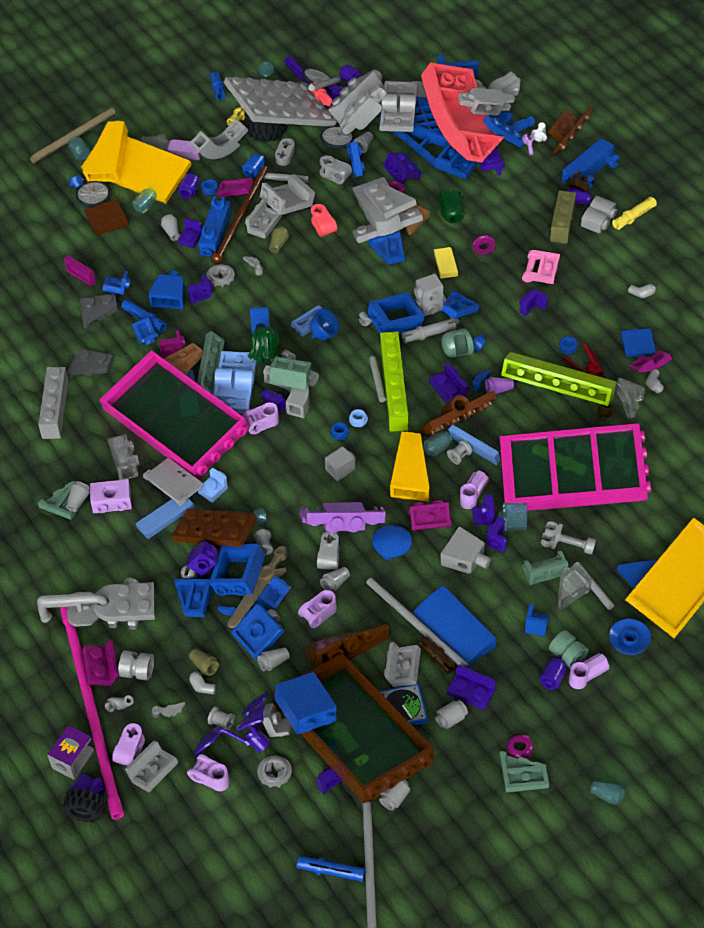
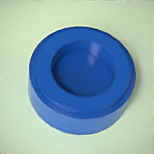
M213 179L203 181L201 184L202 192L205 195L216 194L218 191L217 181Z
M567 336L560 340L559 349L562 353L573 354L577 351L578 342L575 338Z

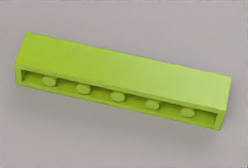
M380 333L389 431H407L408 410L399 333Z
M510 352L504 359L501 376L606 406L613 400L617 384L613 380Z

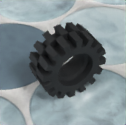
M72 788L66 792L62 812H65L66 816L70 815L71 819L76 818V821L79 822L80 820H83L85 823L88 821L90 823L97 822L102 813L104 800L103 797H99L98 793L93 794L94 791L90 790L88 792L84 788L82 790L79 788L74 790Z

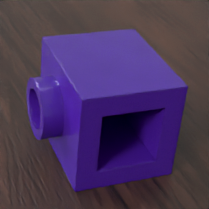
M203 540L189 553L187 567L203 576L217 564L219 550Z

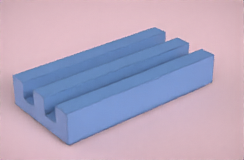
M318 305L292 321L291 327L293 329L296 328V331L300 332L302 337L311 332L309 324L314 318L313 316L322 307Z

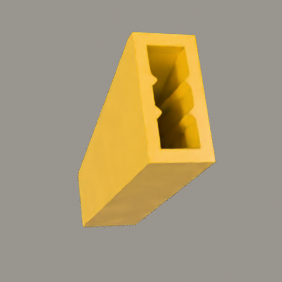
M124 121L107 122L83 169L87 182L120 181L128 136V129Z
M403 431L401 433L390 484L391 497L429 502V482L421 434Z

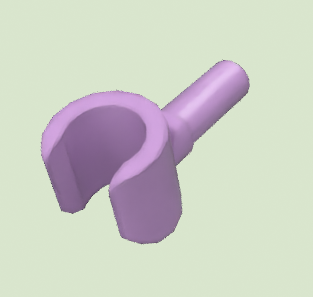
M527 134L522 136V141L528 146L529 155H533L532 141L535 139L533 134L529 135V137H527Z

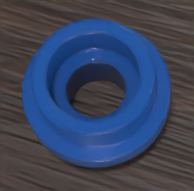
M81 174L70 178L69 186L79 187L83 185L82 181H85V178H82Z
M476 335L473 339L474 351L480 352L485 345L487 339L484 338V335Z
M342 422L335 423L330 431L332 438L335 440L346 439L349 436V428L346 424Z

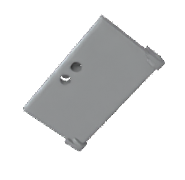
M167 458L154 469H149L143 474L145 480L150 481L176 501L179 506L186 503V499L204 486V483L171 458Z

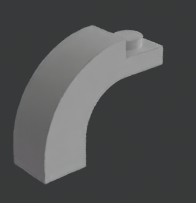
M235 119L222 134L216 137H207L200 131L190 144L208 159L223 158L240 146L237 142L246 134L248 129Z
M266 365L263 370L264 382L271 384L270 366ZM272 384L285 388L290 392L286 400L287 414L304 419L310 405L309 386L304 390Z

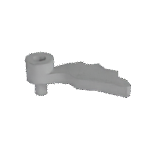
M243 257L250 266L255 268L256 275L263 274V267L260 266V261L257 258Z
M185 702L168 705L166 708L154 706L151 715L154 718H158L161 713L167 717H175L178 713L182 712Z

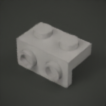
M262 199L246 218L247 232L266 239L282 218V215H279L274 209L267 207L266 200Z
M390 642L384 676L394 688L415 685L417 683L421 648L418 645L399 648L395 642Z
M153 741L126 767L125 771L133 784L150 792L178 764L176 757L163 751L158 742Z

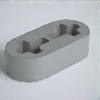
M282 139L275 152V162L280 166H285L291 161L295 151V144L292 139Z

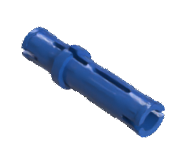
M129 299L123 301L122 309L140 320L149 317L154 329L160 333L162 331L165 332L167 323L158 319L156 314L147 312Z
M299 855L297 869L316 872V875L327 874L363 882L365 868L326 861L323 857L316 859ZM311 863H312V864H317V865H322V866H327V867H329V868L326 869V868L311 866ZM333 868L351 871L352 873L336 871Z

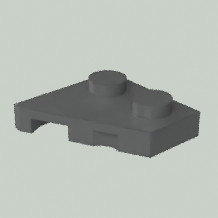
M115 293L80 299L84 328H88L89 323L96 319L100 321L107 315L118 311Z
M78 348L67 371L68 379H73V375L78 374L91 376L93 374L108 373L114 360L113 354Z

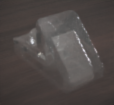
M618 378L616 391L628 418L636 417V410L639 408L638 401L644 399L645 388L623 378Z

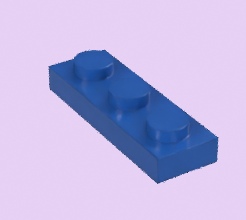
M486 116L483 120L490 131L503 136L504 139L519 148L524 144L520 138L522 135L516 129L512 130L507 124L503 125L497 118L492 119Z

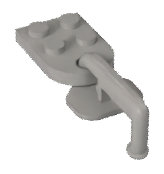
M154 582L107 585L99 589L95 594L92 592H76L66 595L40 596L37 599L40 620L44 623L51 620L52 615L47 609L51 607H68L67 618L72 626H90L99 618L109 622L155 620Z

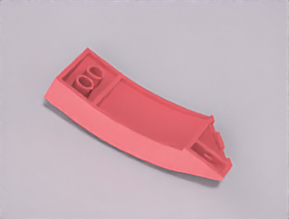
M430 63L421 74L429 106L439 129L448 143L466 160L483 162L504 137L490 131L483 120L488 115L473 114L470 112L469 107L459 104L457 99L459 93H469L471 88H478L473 69Z

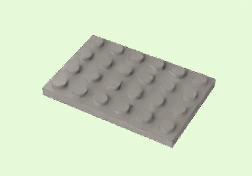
M226 77L224 84L253 122L330 127L336 125V119L325 105L315 98V95L309 90V84L305 82L296 83L292 81L283 82L279 80L270 81L238 77Z

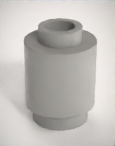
M461 700L452 701L436 711L437 716L435 719L440 727L449 729L465 719L468 711Z
M404 779L394 788L381 793L380 803L389 810L398 808L410 792L409 783Z

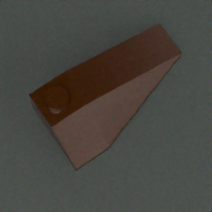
M384 624L313 642L306 648L307 660L313 668L320 666L341 653L348 660H351L388 639L389 626Z

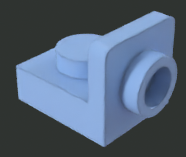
M212 468L210 470V477L204 482V486L198 490V493L213 503L228 489L226 475Z

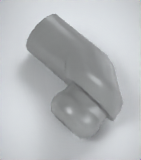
M199 671L191 673L189 680L196 692L215 694L216 684L205 683L202 673Z

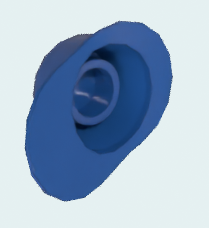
M325 308L320 309L309 324L310 330L313 333L311 338L316 337L321 341L335 337L340 329L335 315Z

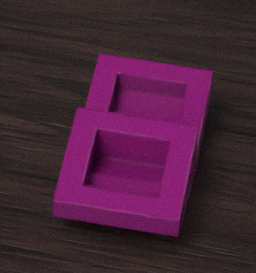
M658 350L650 358L643 355L629 365V368L640 373L648 372L663 366L672 358L669 353Z

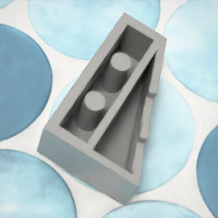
M373 71L359 78L354 77L348 81V86L340 91V96L331 102L332 105L328 110L340 124L345 117L344 112L346 108L355 102L360 93H363L366 89L371 91L378 84L383 88L384 85Z

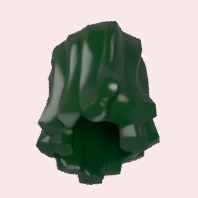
M441 190L439 192L441 216L449 223L460 222L465 214L464 196H461L459 191Z
M257 327L252 334V345L248 358L252 362L256 360L257 363H264V360L270 359V363H272L275 356L280 357L278 354V332L272 327Z

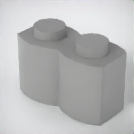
M596 196L590 207L585 211L581 226L600 234L603 229L606 230L608 228L609 220L615 217L617 209H615L616 203Z

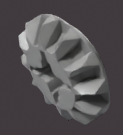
M220 264L211 267L206 276L207 280H211L215 287L221 285L223 288L225 284L230 285V282L234 281L235 273L230 266Z
M269 756L260 762L257 774L262 784H266L270 788L272 786L280 788L282 784L288 782L292 775V768L289 761L284 757ZM272 766H274V769H276V771H279L278 776L276 778L273 774H271Z

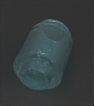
M73 137L69 140L68 147L75 159L79 161L85 160L89 156L90 150L84 140L79 137Z
M150 188L142 190L133 200L135 210L142 213L147 212L156 201L157 194Z
M444 430L442 432L438 431L424 441L423 449L427 455L435 457L450 447L452 438L448 432Z

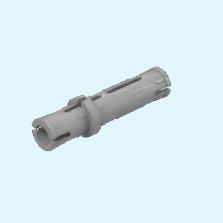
M450 318L424 327L417 326L414 330L402 332V338H405L403 340L405 344L418 339L424 340L425 337L456 329V322L453 323L455 320Z

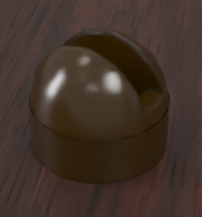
M599 404V416L605 415V418H609L613 413L614 407L611 404L608 406Z

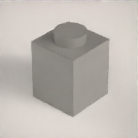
M342 446L325 457V470L336 481H339L355 470V456Z

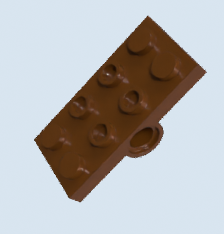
M494 391L471 402L465 396H455L442 407L441 417L430 421L419 431L422 437L427 434L431 437L439 433L440 430L455 425L460 420L468 419L476 412L484 411L493 404L492 401L497 397Z
M187 509L171 537L174 542L200 544L205 540L215 546L216 549L220 545L242 547L256 523L257 517L255 513Z

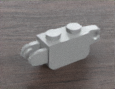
M378 84L371 91L366 89L358 95L352 105L346 108L344 112L345 117L339 124L343 134H349L355 128L359 130L364 129L382 110L380 101L387 93L383 87Z
M471 88L469 93H459L457 99L460 105L469 107L470 112L473 114L498 116L501 111L510 110L511 105L509 103H513L515 97L511 94L502 93L501 90Z

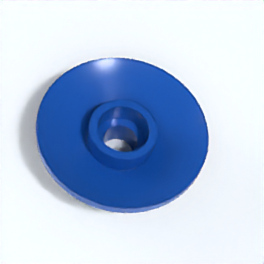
M623 619L612 626L609 640L611 645L620 653L637 655L649 647L651 634L642 622L634 619Z

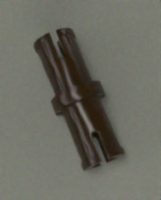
M429 637L423 638L422 641L424 643L420 642L419 647L430 656L432 662H436L447 674L453 671L451 667L455 668L456 663L444 653L442 648H438Z

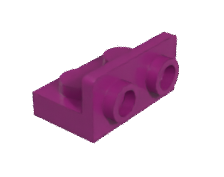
M443 500L433 501L430 505H424L423 502L414 503L412 507H409L412 531L451 527L449 503H444Z
M107 641L104 647L85 645L82 653L88 684L112 686L115 679L119 676V666L116 663V649L113 647V642Z

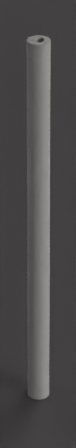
M373 578L367 580L366 584L425 637H429L438 648H442L444 653L456 665L468 667L466 661Z
M371 802L363 803L367 928H377Z

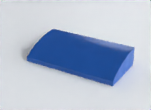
M444 585L426 598L412 613L466 661L468 666L496 647V638Z

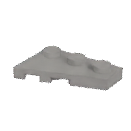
M379 181L363 188L364 194L385 219L417 205L416 199Z

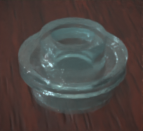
M262 62L258 67V73L265 77L270 76L274 72V67L270 62Z

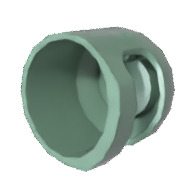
M466 328L449 331L443 335L441 345L446 356L454 358L473 354V341Z

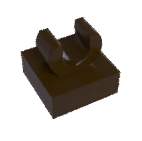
M580 171L575 172L573 178H568L565 183L570 188L576 187L582 191H588L590 186L585 183L588 180L587 175H583L580 180Z

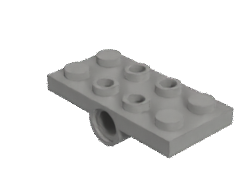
M385 81L384 89L387 93L382 99L380 131L413 132L418 82Z

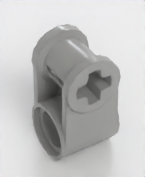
M331 156L320 158V176L323 178H327L337 184H343L352 173L351 166L346 162Z
M327 531L322 534L317 556L318 569H338L340 546L337 533Z

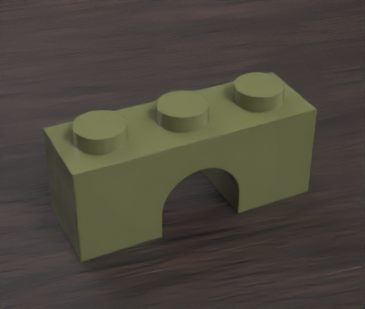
M559 190L551 226L550 242L568 244L571 219H573L576 192Z

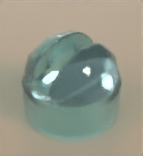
M264 508L253 512L257 517V524L267 523Z

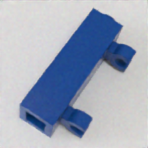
M601 138L563 169L562 182L565 184L568 178H573L574 173L580 171V180L583 175L588 176V180L585 183L590 185L589 190L593 187V184L590 183L594 180L592 175L607 163L611 168H616L619 165L616 161L620 157L614 154L615 146Z
M213 196L212 205L205 225H203L198 243L201 256L211 257V254L216 253L222 243L231 216L230 201H226L225 197H222V200H216V196Z

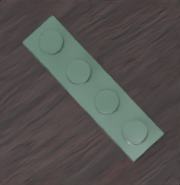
M210 331L206 334L197 384L213 395L215 371L219 367L221 351H223L225 340Z

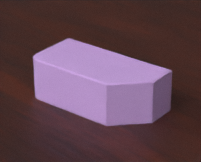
M171 140L167 151L171 154L188 160L199 161L201 154L190 144L191 141Z

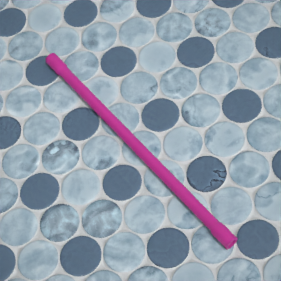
M60 607L108 797L107 802L111 818L120 819L124 816L121 799L118 796L91 685L87 682L84 658L76 626H72L68 622V607Z

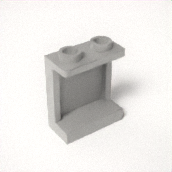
M295 174L289 175L288 184L272 188L266 182L263 183L260 192V198L266 200V203L279 215L311 207L315 192Z

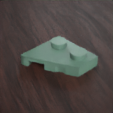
M75 481L53 492V496L46 501L40 500L38 502L39 508L72 520L76 512L67 509L66 505L71 485Z
M500 752L505 792L549 788L545 764L531 762L520 756L517 759L508 756L507 752Z

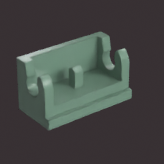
M275 356L270 366V383L307 389L308 380L310 381L311 363Z
M557 551L558 555L556 557L532 564L528 560L523 561L522 569L529 585L567 575L568 561L563 552Z

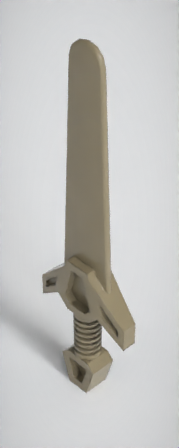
M279 546L273 552L274 557L269 565L261 567L253 594H245L228 621V627L234 628L241 622L274 576L279 578L287 571L286 567L276 569L280 561L286 560L288 554L286 547Z

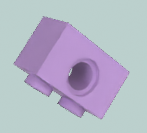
M129 479L90 483V502L93 513L132 509Z

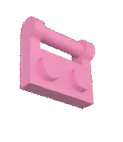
M530 250L526 272L523 273L522 280L525 282L537 281L554 284L560 254ZM540 260L538 272H533L535 261Z

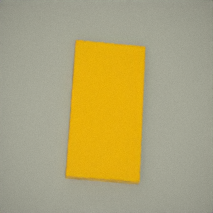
M127 137L120 181L110 182L167 203L192 164L187 159ZM91 153L89 154V156L87 157V159H86V160L84 161V163L82 164V166H81L82 170L84 169V167H85V165H86V163H87V161H88V159H89Z
M695 518L689 522L626 598L628 603L673 638L677 636L704 602V525Z

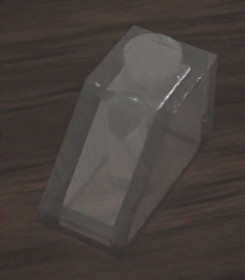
M577 564L570 568H565L560 574L557 606L559 611L591 591L592 579Z

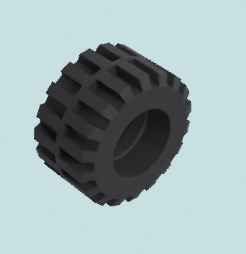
M246 112L244 114L245 127L248 129L246 133L253 140L270 142V140L274 141L282 137V134L286 132L287 124L253 122Z

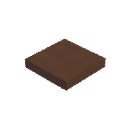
M117 199L84 210L96 236L129 225Z

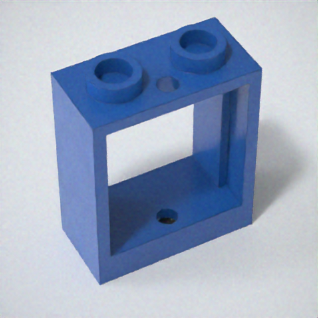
M408 292L369 302L367 315L379 333L398 332L402 334V332L414 330L417 326H422L425 319L423 311L419 309L415 300ZM405 308L410 316L390 321L384 312Z
M243 544L242 547L222 545L217 564L209 581L216 594H253L265 558L259 544ZM230 562H247L242 579H225Z

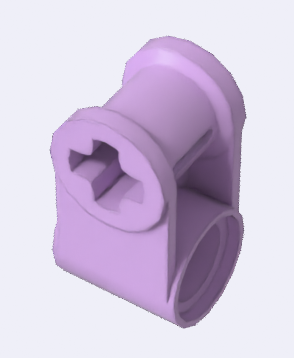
M271 402L248 410L242 415L247 421L250 434H258L279 423L277 405Z
M329 590L320 592L300 607L298 611L299 616L304 617L309 622L311 628L318 627L336 612L335 594Z
M128 724L124 728L113 752V762L128 766L140 755L145 738L138 724Z
M202 754L198 755L197 762L187 772L193 781L202 783L216 791L226 790L230 785L226 766Z

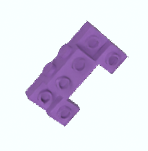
M362 502L323 503L322 511L319 507H316V511L300 508V517L303 523L312 526L323 524L325 530L332 533L339 531L358 532L359 530H365V523L370 525L385 523L386 512L383 507H380L378 510L377 506H374L373 510L365 511Z

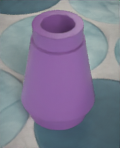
M490 377L485 381L486 392L494 391L495 395L514 388V382L511 378Z

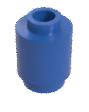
M258 153L251 155L242 166L245 176L255 178L262 166H264V157Z

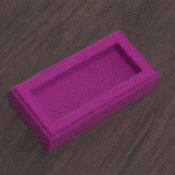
M252 178L222 181L217 194L219 197L249 194L253 180Z
M69 255L64 258L67 272L90 286L96 283L92 269Z

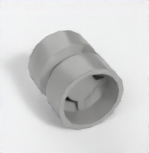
M124 650L119 661V676L126 678L136 676V679L150 680L154 668V655L148 653L137 655L134 651Z

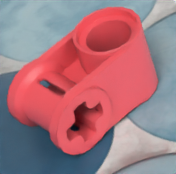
M322 204L313 205L311 207V214L313 215L311 222L318 235L323 237L336 232V222L326 207Z

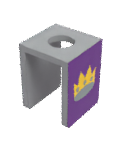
M68 726L47 754L51 768L75 780L95 752L94 748L88 746L91 737Z

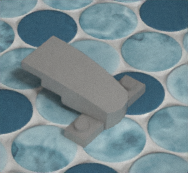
M385 177L352 188L359 206L364 211L366 219L370 222V225L360 226L353 230L357 243L378 236L392 234L403 227L423 221L422 214L418 208H411L402 214L397 213L385 219L364 194L363 190L364 187L378 181L389 186Z

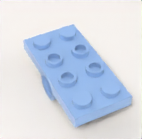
M221 351L219 367L215 371L213 395L237 413L244 414L250 409L257 361L252 362L248 358L250 352Z

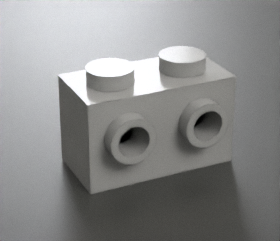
M432 274L416 280V288H414L415 302L419 309L423 311L424 316L441 311L443 309V284L437 275Z

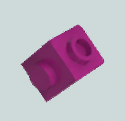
M175 330L176 338L159 340L162 358L181 350L182 347H186L184 336H180L179 330Z

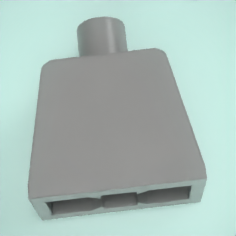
M458 527L441 552V565L470 574L477 565L487 569L491 558L484 555L485 544L483 541L463 528Z

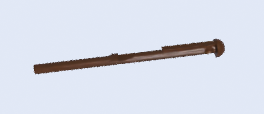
M262 166L217 252L211 254V261L214 264H221L224 261L222 256L268 171L267 166Z

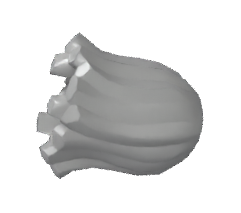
M510 71L505 76L491 82L488 89L501 90L502 93L513 96L518 95L521 79Z

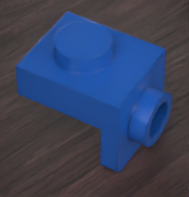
M124 271L122 279L106 276L103 291L124 295L125 288L129 289L130 278H127L128 272Z
M149 317L131 325L140 345L145 343L147 346L156 342L155 338L159 335L155 333Z
M274 576L256 601L268 610H275L291 587L284 580Z

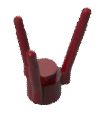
M583 343V347L591 361L586 366V372L567 356H563V359L578 371L598 377L604 376V371L599 364L594 350H589L586 343Z

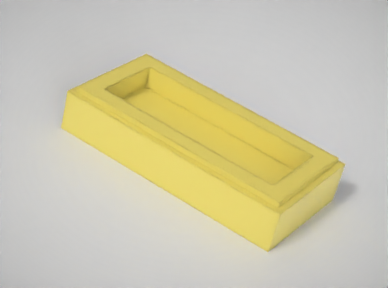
M451 247L434 249L440 278L458 276Z

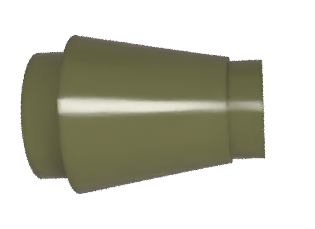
M278 226L273 230L269 247L271 252L278 253L288 240L289 231L286 228Z
M198 649L191 651L189 658L203 675L211 676L218 670L219 663L215 657Z

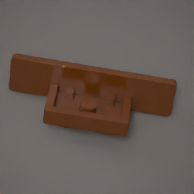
M592 106L585 111L580 119H577L566 109L548 130V133L560 142L553 151L554 154L558 150L562 152L568 145L566 141L570 142L576 135L574 131L578 132L584 125L582 121L586 122L592 115L590 113L593 109Z

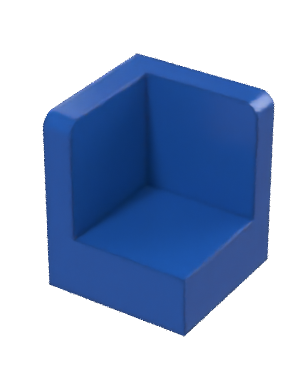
M530 603L526 617L525 633L545 637L549 615L534 613V604Z

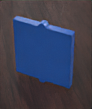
M635 328L634 330L621 331L626 357H640L656 353L651 328Z

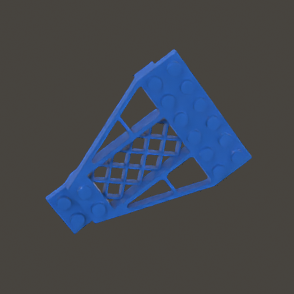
M417 97L415 114L421 113V115L415 116L413 132H393L436 169L466 180L479 162L466 160L448 143L439 128H430L438 125L435 120L428 121V119L434 118L428 99ZM501 111L498 116L488 115L492 119L497 118L503 125H509L513 120V114L506 111ZM409 135L415 136L424 141L421 144H418ZM433 143L444 147V149L435 158L425 150L428 144Z

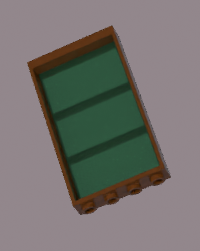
M342 653L303 674L315 673L337 706L335 722L300 734L363 803L377 798L384 791L394 788L399 782L412 777L416 772L429 767L434 762V748ZM274 690V691H273V695H274V705H275L276 708L284 715V713L282 712L281 708L279 707V705H278L277 702L275 701V690Z

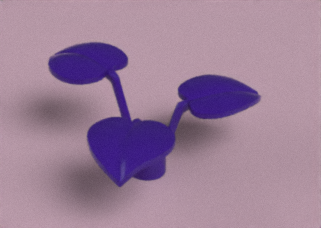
M266 691L252 700L242 712V717L246 718L238 724L236 730L240 731L249 727L250 730L245 735L247 739L217 726L200 740L195 750V757L197 758L199 752L214 742L219 734L222 733L232 736L243 742L246 746L251 744L258 753L263 751L271 741L262 732L257 723L264 722L263 711L265 706L263 702L269 696V692Z

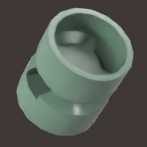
M568 630L560 632L549 646V650L557 658L562 657L561 660L570 669L574 663L583 662L589 651L582 643L576 642V638Z

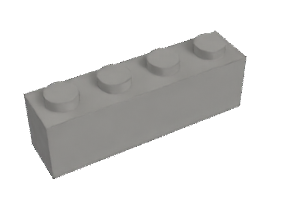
M47 367L38 424L42 439L61 438L69 382L65 367Z

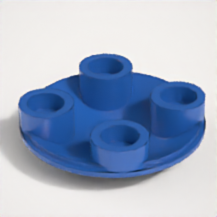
M386 525L375 532L372 543L374 549L382 555L383 559L390 560L393 557H399L411 550L412 538L405 528L398 525Z

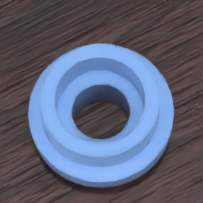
M360 409L352 411L349 416V422L354 427H362L368 421L367 414Z

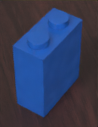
M314 672L275 685V701L296 734L308 732L336 721L337 706Z

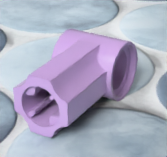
M479 470L473 472L468 482L461 487L460 505L464 509H473L477 506V499L489 481V477L484 472Z
M598 653L584 662L574 663L571 666L568 679L570 686L575 689H582L588 681L609 670L606 657Z

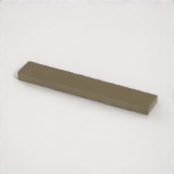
M112 107L35 153L30 158L31 162H38L108 120L116 111Z

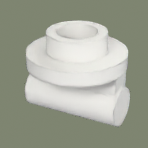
M539 123L538 130H532L531 134L534 135V140L538 142L546 141L545 124Z

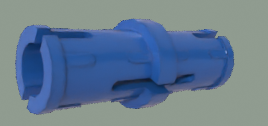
M216 71V76L212 72L210 74L211 87L215 92V98L220 100V96L221 100H223L226 96L224 93V83L221 81L219 72Z

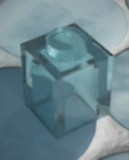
M503 503L502 511H499V517L505 520V530H527L526 503Z

